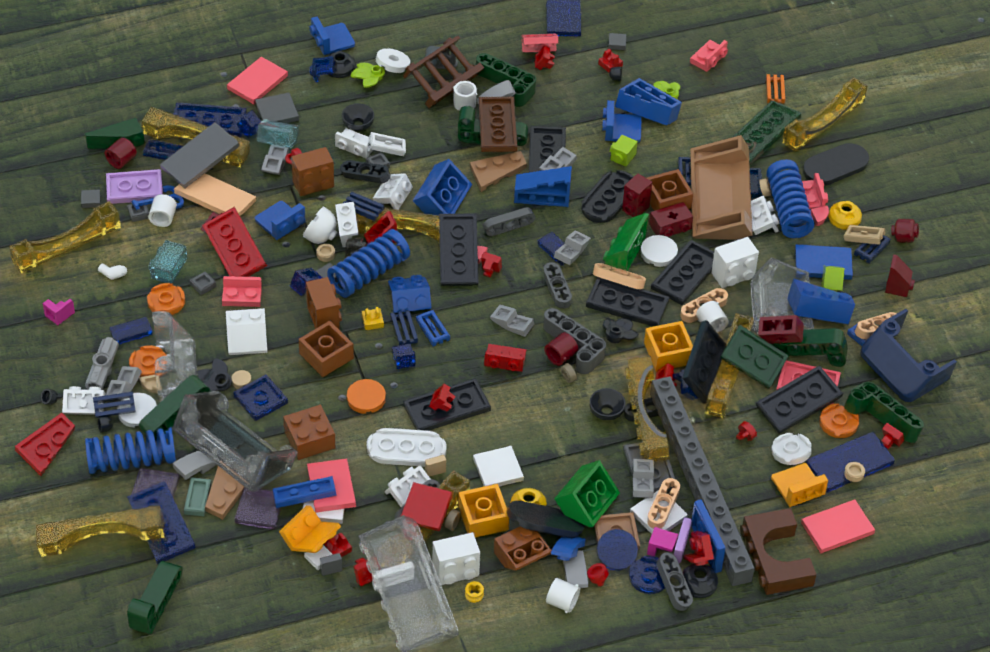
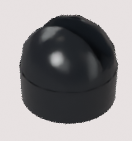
M621 66L613 67L610 70L609 76L612 80H622Z
M46 388L42 391L41 401L43 404L53 405L57 402L58 393L55 390Z
M98 417L97 423L100 433L112 429L113 424H109L112 421L110 417Z

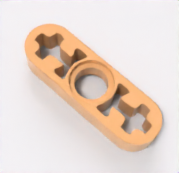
M602 263L594 265L593 275L631 288L644 289L646 278L641 275Z
M716 288L683 305L680 314L681 319L686 323L699 320L696 312L701 303L716 301L719 303L720 308L725 306L728 299L727 291L722 288Z
M889 312L859 321L855 334L861 339H868L878 328L875 324L881 325L883 321L897 313Z
M668 478L661 484L647 518L648 525L653 529L654 527L661 529L667 522L680 491V483L676 479ZM673 487L670 491V495L667 494V489ZM664 500L667 501L669 505L663 507L660 506L658 502ZM660 513V519L654 520L657 514Z

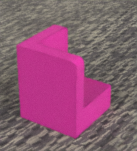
M48 299L43 303L45 316L57 325L75 313L74 303L71 299H68L66 302L60 301L57 304Z
M654 527L649 540L647 555L655 557L658 548L672 552L676 547L678 534Z

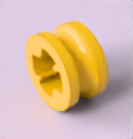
M473 581L466 585L465 597L469 602L477 603L483 599L484 587L481 583Z

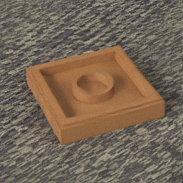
M634 512L602 515L594 525L599 553L640 550Z

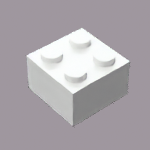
M748 237L716 247L711 273L721 288L733 286L736 283L754 278L759 251Z
M473 532L433 541L432 566L439 585L452 584L465 579L470 580L479 576L480 551Z

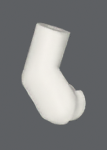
M101 264L98 267V271L111 280L127 274V268L121 265L108 267L105 264Z

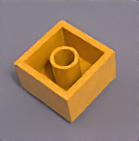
M683 321L645 329L644 344L656 372L667 363L674 366V368L687 365L693 345Z
M498 484L458 493V508L461 512L467 534L473 532L476 538L509 530V517L506 513L507 507Z

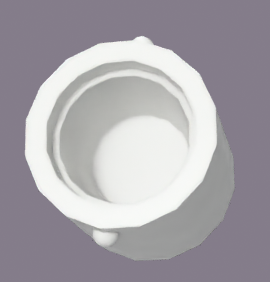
M470 81L458 82L453 87L454 107L459 111L463 106L475 108L477 96L475 84Z
M161 194L155 196L148 215L150 222L159 227L169 226L172 223L176 210V201L168 195Z
M709 301L699 307L696 316L699 322L707 320L715 331L719 333L727 327L729 320L718 305V302Z
M555 578L547 594L546 603L564 610L565 613H570L578 600L580 587H578V584L573 585Z

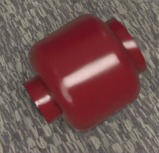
M897 219L895 225L891 227V235L895 236L896 241L899 243H912L915 241V238L919 237V224L914 219Z

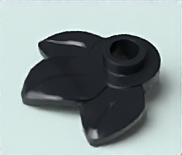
M606 318L603 322V328L606 330L605 334L609 342L619 343L622 339L633 340L639 335L636 331L631 330L633 322L630 319L620 318L615 321L611 318Z
M214 358L212 369L197 371L199 379L209 387L212 393L217 390L225 391L232 384V378L228 374V366L218 358Z

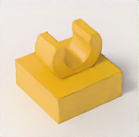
M376 307L372 310L367 308L365 311H362L365 330L384 328L380 308Z

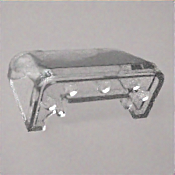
M771 257L755 273L751 281L753 330L755 333L759 331L760 317L794 315L787 300L792 281L797 279L810 283L809 272ZM798 316L804 323V329H814L811 318L803 319L802 316Z
M166 311L152 312L156 346L163 348L167 356H162L155 361L159 402L165 399L189 376H197L195 340Z

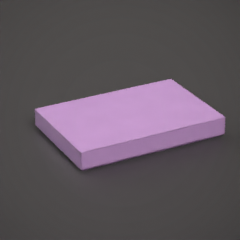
M161 169L106 173L107 203H129L132 200L141 201L163 194Z

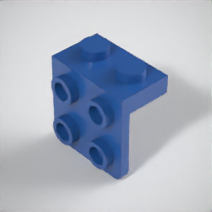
M318 16L311 18L309 30L323 55L355 46V41L344 23L323 27Z
M607 100V108L603 107V118H606V120H603L602 131H605V141H617L621 135L640 142L641 116L614 114V101Z
M279 201L256 215L255 222L276 240H279L306 222L305 207L299 203L291 208L284 201Z
M413 275L411 278L406 279L394 277L388 281L392 294L394 313L399 311L405 312V310L431 309L430 286L422 275Z

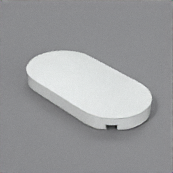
M382 428L368 437L367 453L371 459L381 464L421 465V467H425L426 459L440 455L446 456V442L439 434L432 431Z

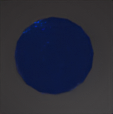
M613 529L601 536L597 543L596 552L600 562L608 569L620 571L633 564L637 557L638 546L630 533L625 530Z
M643 556L632 563L629 569V580L636 590L645 594H655L665 589L656 565L659 558Z

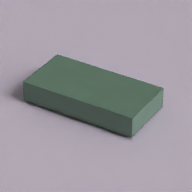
M190 479L184 515L205 516V505L210 493L211 479Z

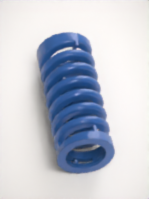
M787 159L776 161L769 166L766 175L782 227V233L788 238L804 237L813 230L815 224L809 209L798 165L794 161Z
M394 229L387 231L382 237H378L374 242H370L366 247H362L359 252H354L351 256L345 258L344 261H340L329 268L327 276L330 284H334L336 292L340 296L347 298L355 292V289H361L363 284H369L371 279L378 278V275L384 274L386 269L390 270L394 264L398 265L401 261L409 258L410 249L408 243L398 231ZM397 246H400L402 253L398 251ZM334 273H335V275H336V278H337V281H338V282H335V279H334V276H333Z
M172 427L165 431L166 434H164V430L161 428L157 430V446L152 430L146 431V447L140 431L135 433V448L130 433H125L124 449L120 435L115 434L113 439L114 454L109 436H103V455L97 437L85 438L89 473L94 474L98 469L102 472H107L109 463L113 471L119 469L120 462L124 469H128L130 467V457L135 468L140 467L141 456L146 467L151 465L152 455L155 464L161 465L163 453L168 464L174 463L176 457Z

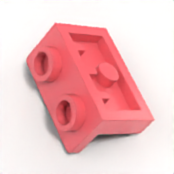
M556 33L522 35L523 52H539L544 45L550 47V51L557 50L558 35Z
M709 40L690 58V63L707 72L711 67H715L721 58L727 55L728 41L724 40L719 45Z
M819 173L814 174L813 180L802 181L810 210L823 207L825 203H828V194L824 192L823 179H820Z
M223 277L222 306H261L262 282L260 277Z

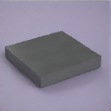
M290 93L255 100L264 128L299 121V115Z

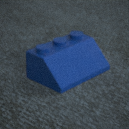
M447 159L433 167L413 202L424 214L439 218V214H455L472 183L450 159Z

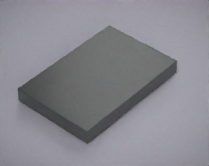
M662 439L623 445V451L632 479L633 459L654 460V493L660 489L665 479H675ZM673 487L667 489V492H670Z

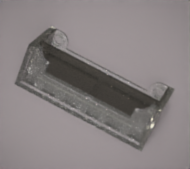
M212 391L184 395L172 429L251 492L258 491L292 468L297 451L289 445H284L277 451L227 412L229 402L221 392Z

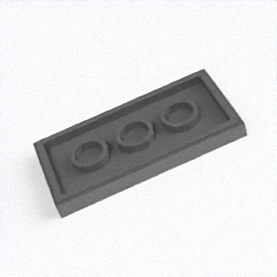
M214 122L162 162L160 167L185 189L237 149L239 142Z

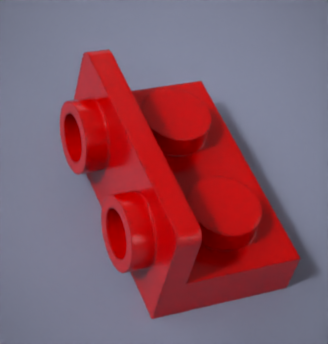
M488 344L487 351L485 352L484 366L523 372L526 349Z
M701 531L691 532L692 538L689 539L694 553L683 555L684 559L690 563H696V566L708 564V560L714 559L710 535Z

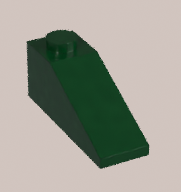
M136 118L85 133L86 145L90 149H108L122 137L128 139L135 147L145 144L144 131Z

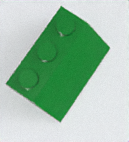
M644 213L627 219L625 224L619 227L617 238L612 239L610 250H606L603 261H605L606 265L625 271L630 269L641 249L642 242L646 239L649 214Z
M598 460L582 465L554 499L565 516L588 527H593L620 492L601 461Z

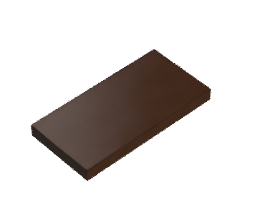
M478 97L481 152H517L514 97Z

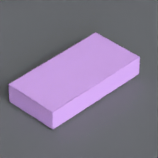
M685 517L674 550V556L677 558L678 563L682 561L692 521Z

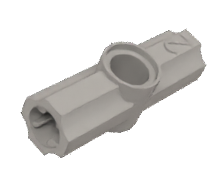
M111 337L102 339L98 352L92 358L93 365L85 383L87 389L89 387H100L102 390L107 376L112 372L111 366L119 343Z

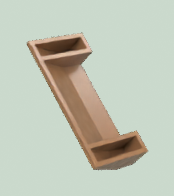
M740 135L691 148L693 238L736 240L752 236L749 147L743 137Z

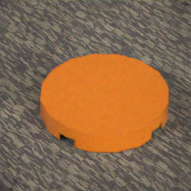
M171 283L154 286L147 295L148 307L157 315L168 316L178 313L185 305L184 291L181 287L173 286Z
M153 345L140 347V350H135L131 354L129 367H138L142 371L140 377L159 374L160 377L168 368V356L160 347Z
M372 379L358 380L351 384L347 390L348 405L356 412L366 414V412L371 411V413H374L385 404L386 392L384 387Z
M831 404L825 407L819 419L822 430L835 438L850 437L856 433L859 426L858 414L849 413L844 406L839 404Z

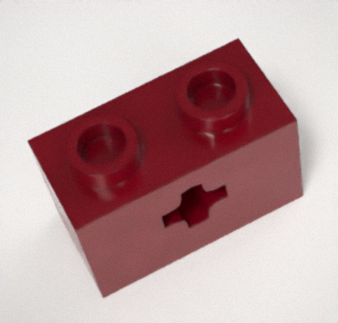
M637 173L624 185L622 211L632 217L643 214L650 207L652 181Z
M684 202L650 213L649 225L656 235L670 237L692 229L693 215Z
M797 315L760 317L758 335L769 344L803 342L804 323Z

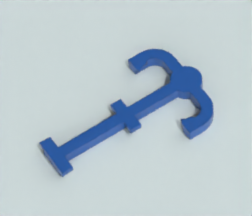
M170 185L163 186L162 190L164 192H173V194L168 196L179 201V203H176V209L183 207V197L174 193L175 187ZM154 198L141 201L132 200L131 202L135 209L138 210L140 209L139 206L152 204Z

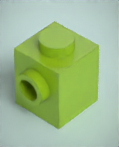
M621 135L616 143L613 142L610 147L611 161L627 167L637 153L638 141Z
M823 265L822 287L836 292L838 290L843 291L845 268Z

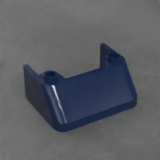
M905 308L881 323L862 345L860 355L901 400L913 402L948 381L957 361L954 359L940 368L931 360H924L918 364L894 339L899 334L907 316L908 310Z

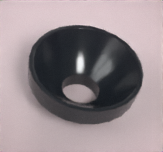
M337 51L326 58L324 63L325 72L334 78L349 77L353 70L356 69L355 59L343 51ZM343 57L345 59L342 61H338L335 58Z
M351 104L344 108L342 120L346 127L362 131L372 125L374 111L365 104ZM356 121L363 122L362 125H354L353 123Z
M604 388L597 390L591 395L590 410L599 419L614 420L623 414L625 398L614 389ZM607 407L610 408L612 412L609 414H605L601 411V409Z
M695 563L683 570L682 573L692 597L706 598L716 591L718 576L710 566L706 564L696 566ZM696 571H703L706 576L698 578L694 573Z

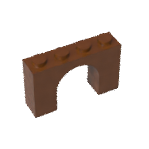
M791 508L744 516L743 524L740 525L741 535L747 541V552L753 557L752 564L754 570L758 571L759 584L761 588L764 587L766 595L812 587L815 584L817 574L810 558L784 562L772 558L764 549V545L772 540L795 536L797 523Z

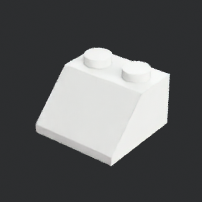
M265 308L226 311L229 355L267 353Z

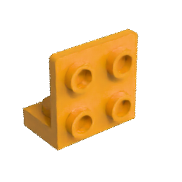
M807 463L780 471L771 476L772 481L789 507L820 497L826 493L827 477L825 474L818 477L815 476Z
M306 505L279 533L291 551L316 553L322 549L323 544L328 539L336 535V531L341 528V525L333 522H321L313 508Z

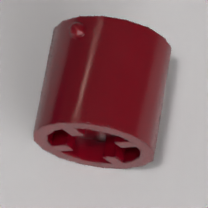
M122 137L106 149L104 154L110 165L116 169H121L136 156L137 152L135 146L128 139Z
M562 332L545 346L544 351L553 364L560 366L578 352V345L570 334Z

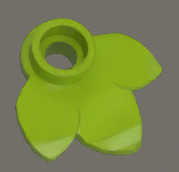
M365 62L359 63L357 68L351 73V78L363 79V87L368 88L376 85L383 78L385 69L379 65Z
M657 81L653 84L654 87L678 100L680 90L678 83L672 82L668 84L665 81Z

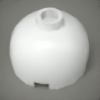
M323 206L303 233L304 238L315 244L325 243L328 239L332 241L337 234L335 230L337 219L330 210Z

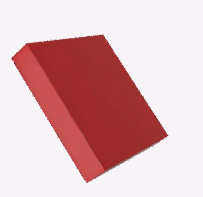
M413 482L400 517L401 522L440 531L453 495L452 492Z

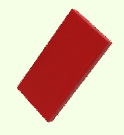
M235 207L202 225L229 276L249 277L267 266Z

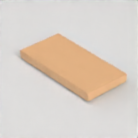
M205 173L185 189L180 184L174 188L175 194L218 214L235 207L241 216L256 202V196Z

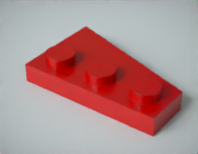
M60 413L15 445V451L42 476L75 430V425L63 413Z

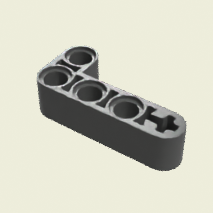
M550 308L544 312L543 328L547 333L556 338L562 332H566L575 339L578 345L576 371L581 374H589L605 359L606 342L558 309Z

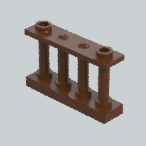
M459 36L453 39L451 37L443 43V46L415 64L413 62L406 67L407 71L403 77L406 79L412 74L424 88L429 98L425 105L429 109L454 92L453 87L458 82L470 81L484 69L481 63L475 66L471 65L455 44L460 39ZM449 49L464 66V74L457 72L443 54ZM435 58L440 60L452 75V82L445 81L431 63L432 60ZM425 66L440 84L441 89L439 91L433 90L418 71L420 68Z

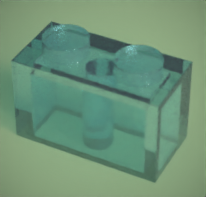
M264 119L258 125L257 142L292 148L297 143L299 126Z
M165 240L163 245L158 248L155 258L149 263L148 268L151 278L172 284L188 259L186 246Z

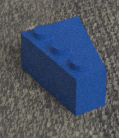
M638 78L619 90L615 107L658 123L669 125L677 120L682 102Z
M572 166L517 174L514 203L569 207Z
M793 279L787 297L794 315L849 324L855 307L852 297L847 293L836 292L797 279Z

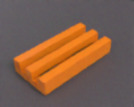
M770 74L766 75L767 103L785 104L784 75H780V77H777V75H773V77H770ZM770 82L774 84V99H771ZM777 82H780V95H781V99H778V84H777Z

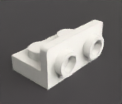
M348 128L342 133L337 132L335 134V146L363 158H367L373 151L370 149V139L365 135Z
M406 173L391 174L390 179L381 184L372 199L381 204L390 203L394 211H398L413 186Z
M764 196L752 200V229L755 235L770 228H773L775 233L779 232L777 225L780 223L776 214H772L774 207L771 201L767 202Z
M354 202L336 205L342 247H349V239H352V236L358 235Z
M73 386L69 387V389H64L62 413L95 415L93 397L105 396L106 393L100 387H89V390H81V387Z
M421 465L415 469L410 467L402 473L404 475L403 478L399 480L396 477L387 484L389 488L385 491L386 495L391 493L400 507L407 501L413 482L423 484L430 480Z

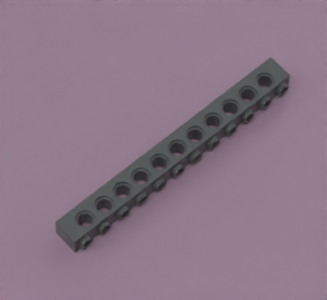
M670 376L652 380L650 396L655 408L658 410V415L695 501L702 499L726 547L723 567L732 586L752 582L754 566Z

